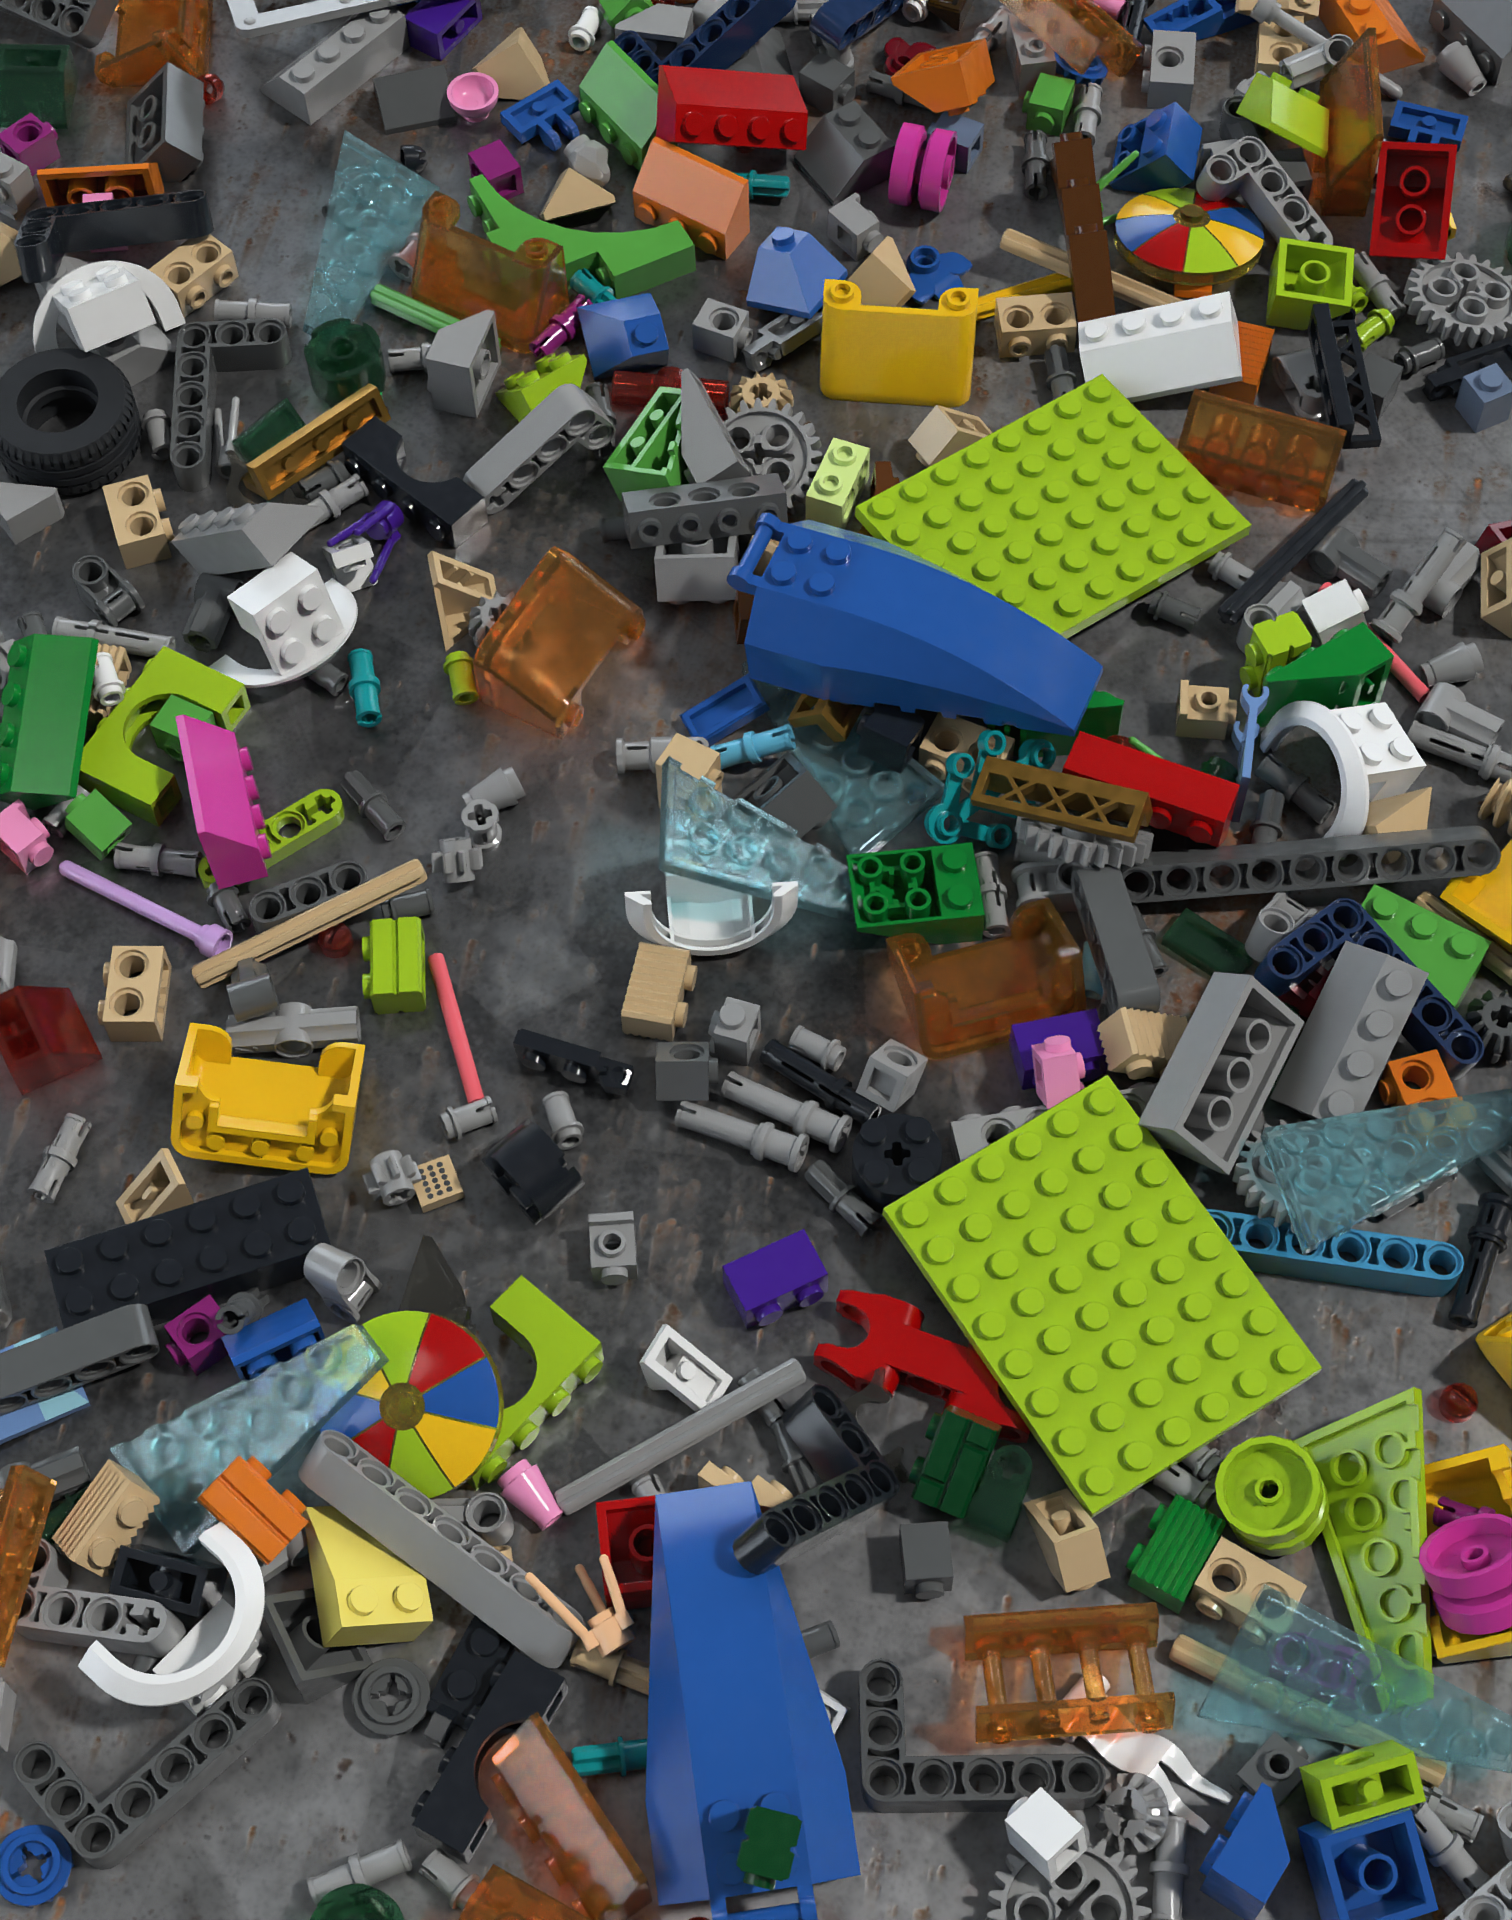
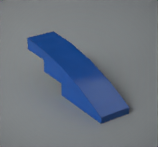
M1179 0L1143 18L1144 25L1152 36L1153 30L1195 32L1196 40L1220 35L1256 22V20L1250 16L1235 13L1236 0Z

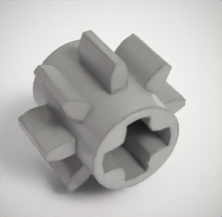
M454 837L439 840L440 850H435L431 853L432 872H443L444 883H460L475 880L474 870L482 869L483 867L482 847L472 848L471 837Z
M397 1150L385 1151L373 1157L369 1163L372 1172L362 1176L368 1193L373 1195L374 1201L382 1199L383 1203L388 1206L399 1205L410 1200L415 1195L413 1184L422 1181L416 1162L412 1161L409 1154L402 1157L401 1152Z

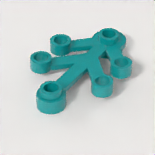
M985 730L979 735L977 740L979 753L976 766L972 756L967 753H952L946 760V770L948 773L941 803L934 805L927 812L924 819L926 832L933 841L939 844L954 843L961 836L985 841L989 847L999 849L1006 848L1011 843L1012 831L1006 824L991 823L986 826L966 820L978 810L1017 820L1016 815L973 806L970 799L986 757H996L1006 748V738L1002 732ZM991 736L995 738V746L992 750L988 746V740ZM1032 738L1026 740L1021 745L1018 755L1019 760L1016 762L1049 770L1055 762L1056 752L1049 741ZM1041 749L1043 750L1042 762L1038 759V753ZM961 758L964 762V768L959 773L956 764ZM974 771L970 794L959 802L963 778L969 777ZM988 789L985 795L997 798L1002 794ZM1026 800L1027 803L1036 804V801ZM949 816L950 825L948 830L946 831L944 828V820L946 817ZM999 829L1001 831V839L996 843L994 834Z

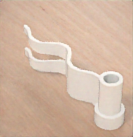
M1087 1668L1062 1701H1055L1042 1716L1045 1725L1057 1737L1068 1743H1073L1080 1735L1108 1764L1121 1772L1142 1773L1154 1779L1164 1791L1169 1812L1173 1816L1189 1820V1826L1206 1835L1211 1827L1181 1801L1165 1772L1158 1764L1160 1762L1170 1768L1183 1784L1202 1795L1216 1799L1226 1805L1234 1797L1226 1790L1203 1778L1174 1743L1162 1736L1147 1732L1132 1721L1118 1704L1105 1695L1110 1689L1108 1680L1098 1671Z

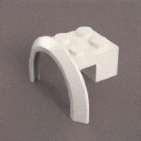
M115 260L98 261L72 270L48 290L35 315L33 344L35 353L59 349L56 339V324L61 312L66 316L76 342L81 349L88 352L157 323L147 298L151 302L160 325L165 332L186 322L173 292L156 274L130 262Z
M289 552L273 567H268L227 596L241 628L259 640L272 669L248 668L237 663L226 654L209 667L243 683L245 688L279 686L307 677L326 665L339 652L350 636L358 616L356 600L345 586L333 578L324 583L317 568L293 552Z
M1295 701L1278 710L1261 733L1260 748L1263 753H1267L1270 748L1273 752L1277 751L1288 734L1300 725L1316 731L1329 745L1339 769L1341 799L1335 821L1323 838L1362 835L1367 822L1369 800L1373 802L1404 794L1427 766L1386 702L1330 710L1313 701Z
M748 837L663 843L669 928L661 924L653 914L651 890L624 892L628 922L639 935L658 945L690 950L691 955L697 956L734 953L759 943L785 926L794 915L798 905V881L772 883L771 905L766 914L754 924Z
M222 1521L205 1530L198 1539L228 1570L235 1590V1609L222 1598L152 1669L154 1674L143 1673L129 1668L117 1660L96 1640L88 1648L78 1667L108 1695L127 1704L143 1707H163L182 1702L199 1718L244 1676L249 1678L254 1675L266 1661L267 1656L265 1654L270 1650V1647L259 1630L265 1606V1586L261 1568L250 1548Z

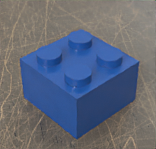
M1405 1807L1331 1830L1320 1821L1297 1827L1321 1920H1409L1439 1910L1412 1809Z

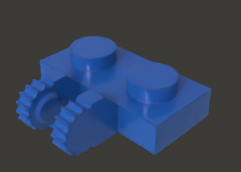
M558 79L500 112L501 123L522 144L539 134L543 143L550 150L555 152L562 147L561 140L552 128L555 124L558 125L562 134L567 136L570 141L580 136L578 126L570 117V115L579 111V99Z
M1398 100L1387 136L1407 140V142L1458 144L1457 152H1459L1469 116Z

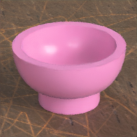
M479 72L459 75L450 82L447 88V98L451 107L466 121L472 123L481 122L489 116V113L497 103L499 95L496 81L489 75Z

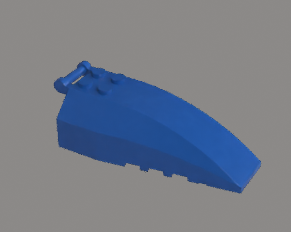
M762 513L755 523L756 532L737 566L732 567L727 576V582L732 588L755 595L744 642L750 678L819 699H829L834 702L874 707V703L900 706L903 712L915 713L916 709L941 712L944 718L956 719L957 715L983 718L985 724L998 726L1007 724L1016 726L1019 729L1075 736L1101 678L1103 666L1072 642L1011 604L940 566L887 541L809 519L789 524L781 522L778 517L771 513ZM771 539L779 541L780 543L762 577L754 575L753 572Z
M747 1481L655 1495L645 1802L659 1906L710 1900L712 1920H818L812 1884L861 1875L846 1771L780 1566L764 1574H753L741 1566L733 1552L734 1540L762 1515L752 1482ZM755 1805L798 1816V1819L802 1821L797 1846L790 1848V1851L795 1854L789 1879L783 1880V1882L777 1880L774 1890L797 1887L799 1903L727 1913L725 1897L771 1891L743 1883L744 1872L736 1865L741 1839L747 1838L743 1829L748 1808H752Z

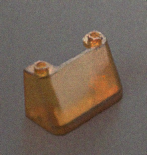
M119 0L115 9L119 14L115 57L111 53L104 51L98 54L95 59L94 73L101 83L106 84L110 88L143 87L167 62L200 81L207 78L213 0Z
M435 191L422 208L411 279L412 298L460 320L487 309L495 311L497 333L501 339V346L518 353L531 352L529 344L549 326V319L554 314L560 315L569 306L563 246L548 239L531 238L522 243L515 252L456 227L455 225L460 219L459 204L453 198Z
M555 546L550 548L477 648L473 667L479 701L563 740L570 728H576L581 722L584 714V706L581 705V691L615 643L619 641L627 645L632 640L636 641L641 637L646 626V619L644 618L642 608L571 553Z
M1049 897L1026 903L1014 911L1010 921L1011 936L936 955L931 954L927 940L920 934L905 933L885 938L888 958L913 1031L923 1054L928 1058L935 1060L945 1059L1007 1043L1010 1040L1011 1025L1086 1010L1082 951Z

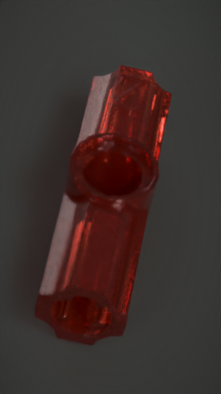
M668 366L661 368L657 374L616 370L612 380V404L645 407L660 386L681 389V372L683 369ZM699 378L718 413L725 415L729 404V381Z

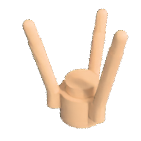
M602 1554L599 1557V1561L614 1609L613 1607L606 1608L582 1564L575 1566V1571L597 1612V1615L587 1621L591 1628L590 1631L533 1573H526V1581L580 1637L588 1652L597 1648L603 1659L621 1650L636 1639L630 1628L634 1622L626 1610L614 1571L606 1554Z

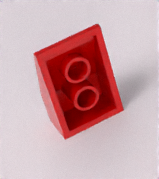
M1381 141L1369 257L1445 261L1458 144Z

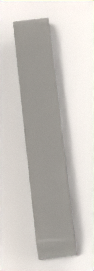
M335 1430L322 1431L298 1470V1476L308 1488L534 1661L548 1668H558L562 1665L580 1637L526 1581L525 1575L527 1572L352 1439ZM554 1594L565 1605V1607L586 1627L585 1620L583 1619L581 1614H579L573 1607H571L569 1604H567L565 1601L559 1598L556 1594Z

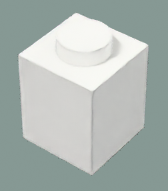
M1346 578L1301 600L1307 617L1322 645L1330 641L1333 635L1344 628L1349 630L1362 622L1367 625L1364 612L1370 610L1361 590L1358 588L1352 591Z
M1042 1787L1030 1797L1024 1796L1017 1800L1010 1808L1007 1818L1004 1820L1009 1843L1050 1883L1057 1879L1087 1850L1084 1827Z

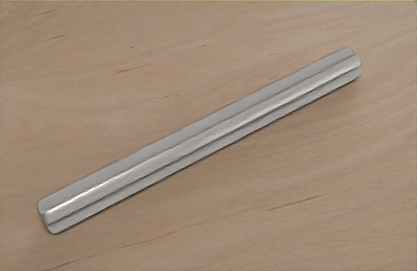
M791 1358L560 1488L554 1493L558 1506L565 1515H571L801 1385L806 1381V1374L795 1358Z

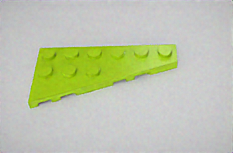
M1412 1387L1293 1440L1294 1443L1308 1452L1327 1489L1329 1513L1322 1533L1361 1651L1367 1657L1366 1666L1382 1714L1388 1715L1433 1699L1429 1584L1419 1563L1420 1548L1427 1539L1422 1390Z

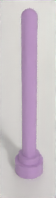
M65 860L59 865V873L62 876L193 940L195 946L199 948L200 954L208 958L231 948L233 933L218 924L200 926L69 860Z

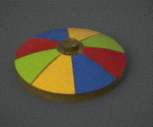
M1191 188L1159 189L1133 198L1120 209L1114 228L1115 247L1120 256L1129 265L1150 277L1169 283L1190 286L1221 284L1247 274L1258 263L1264 242V232L1261 223L1245 206L1228 197L1216 202L1208 201L1199 195L1197 189Z
M426 1311L391 1312L375 1317L354 1329L342 1340L329 1358L321 1377L317 1396V1417L320 1433L324 1430H335L343 1433L429 1499L455 1490L470 1480L480 1470L496 1445L504 1414V1396L501 1379L497 1367L485 1346L471 1331L446 1316Z

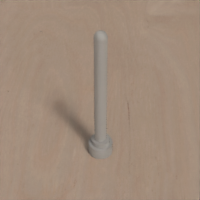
M1258 0L1250 14V17L1261 24L1264 21L1268 24L1274 22L1311 47L1328 40L1280 9L1282 5L1276 2L1277 0ZM1329 49L1330 57L1334 61L1340 62L1339 54L1335 50ZM1356 57L1345 68L1391 99H1399L1403 94L1401 86Z

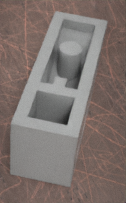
M686 368L681 372V455L688 466V469L684 471L689 484L749 476L751 473L703 383L689 368Z

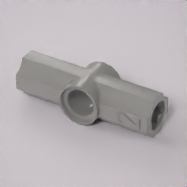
M288 1002L279 1005L280 1010L237 1022L235 1015H228L226 1020V1032L231 1037L233 1044L232 1054L275 1051L282 1057L300 1058L310 1055L313 1052V1048H325L327 1045L335 1042L360 1044L361 1040L358 1006L312 1009L311 1006L305 1003Z

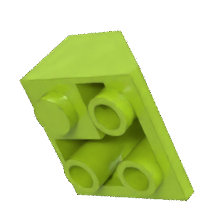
M566 351L557 356L555 353L546 355L534 363L537 369L526 374L524 371H520L506 378L503 381L505 387L495 392L498 400L520 422L559 386L572 383L581 388L587 365V359L584 354L570 355Z

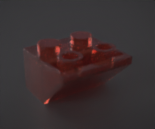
M18 985L0 994V1052L22 1095L103 1059L69 988Z

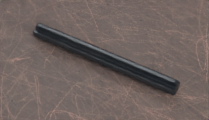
M1350 480L1218 608V613L1221 616L1220 620L1224 624H1237L1243 618L1249 606L1257 604L1279 581L1307 556L1309 551L1333 527L1341 523L1368 496L1369 491L1365 487L1367 485L1365 481Z

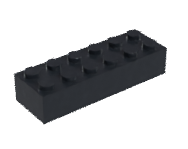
M307 1167L44 1250L63 1329L130 1304L146 1305L153 1326L173 1320L209 1294L217 1305L227 1303L232 1295L238 1292H246L253 1287H258L259 1291L262 1292L305 1278L304 1262L309 1251L320 1243H326L331 1246L332 1243Z

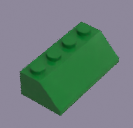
M34 633L14 641L7 657V663L10 666L8 682L1 696L4 708L0 723V801L12 804L19 798L27 809L37 810L76 798L99 643L98 639Z

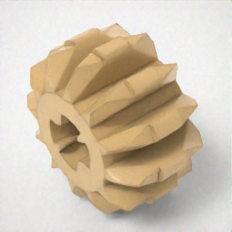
M756 371L752 379L742 376L739 385H733L730 392L729 408L735 413L741 412L740 401L744 400L749 409L754 408L756 398H760L763 407L766 408L772 398L776 399L778 410L780 411L787 403L791 404V407L794 406L791 390H788L785 379L776 380L773 372L767 377H761Z

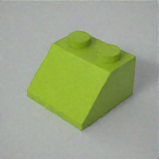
M1274 71L1270 78L1257 72L1236 113L1281 138L1325 158L1328 152L1330 110L1318 104L1320 96L1303 87L1300 88L1299 92L1290 89L1289 87L1293 81Z
M1280 237L1270 266L1266 325L1296 330L1308 329L1313 304L1328 303L1332 319L1350 312L1355 249Z

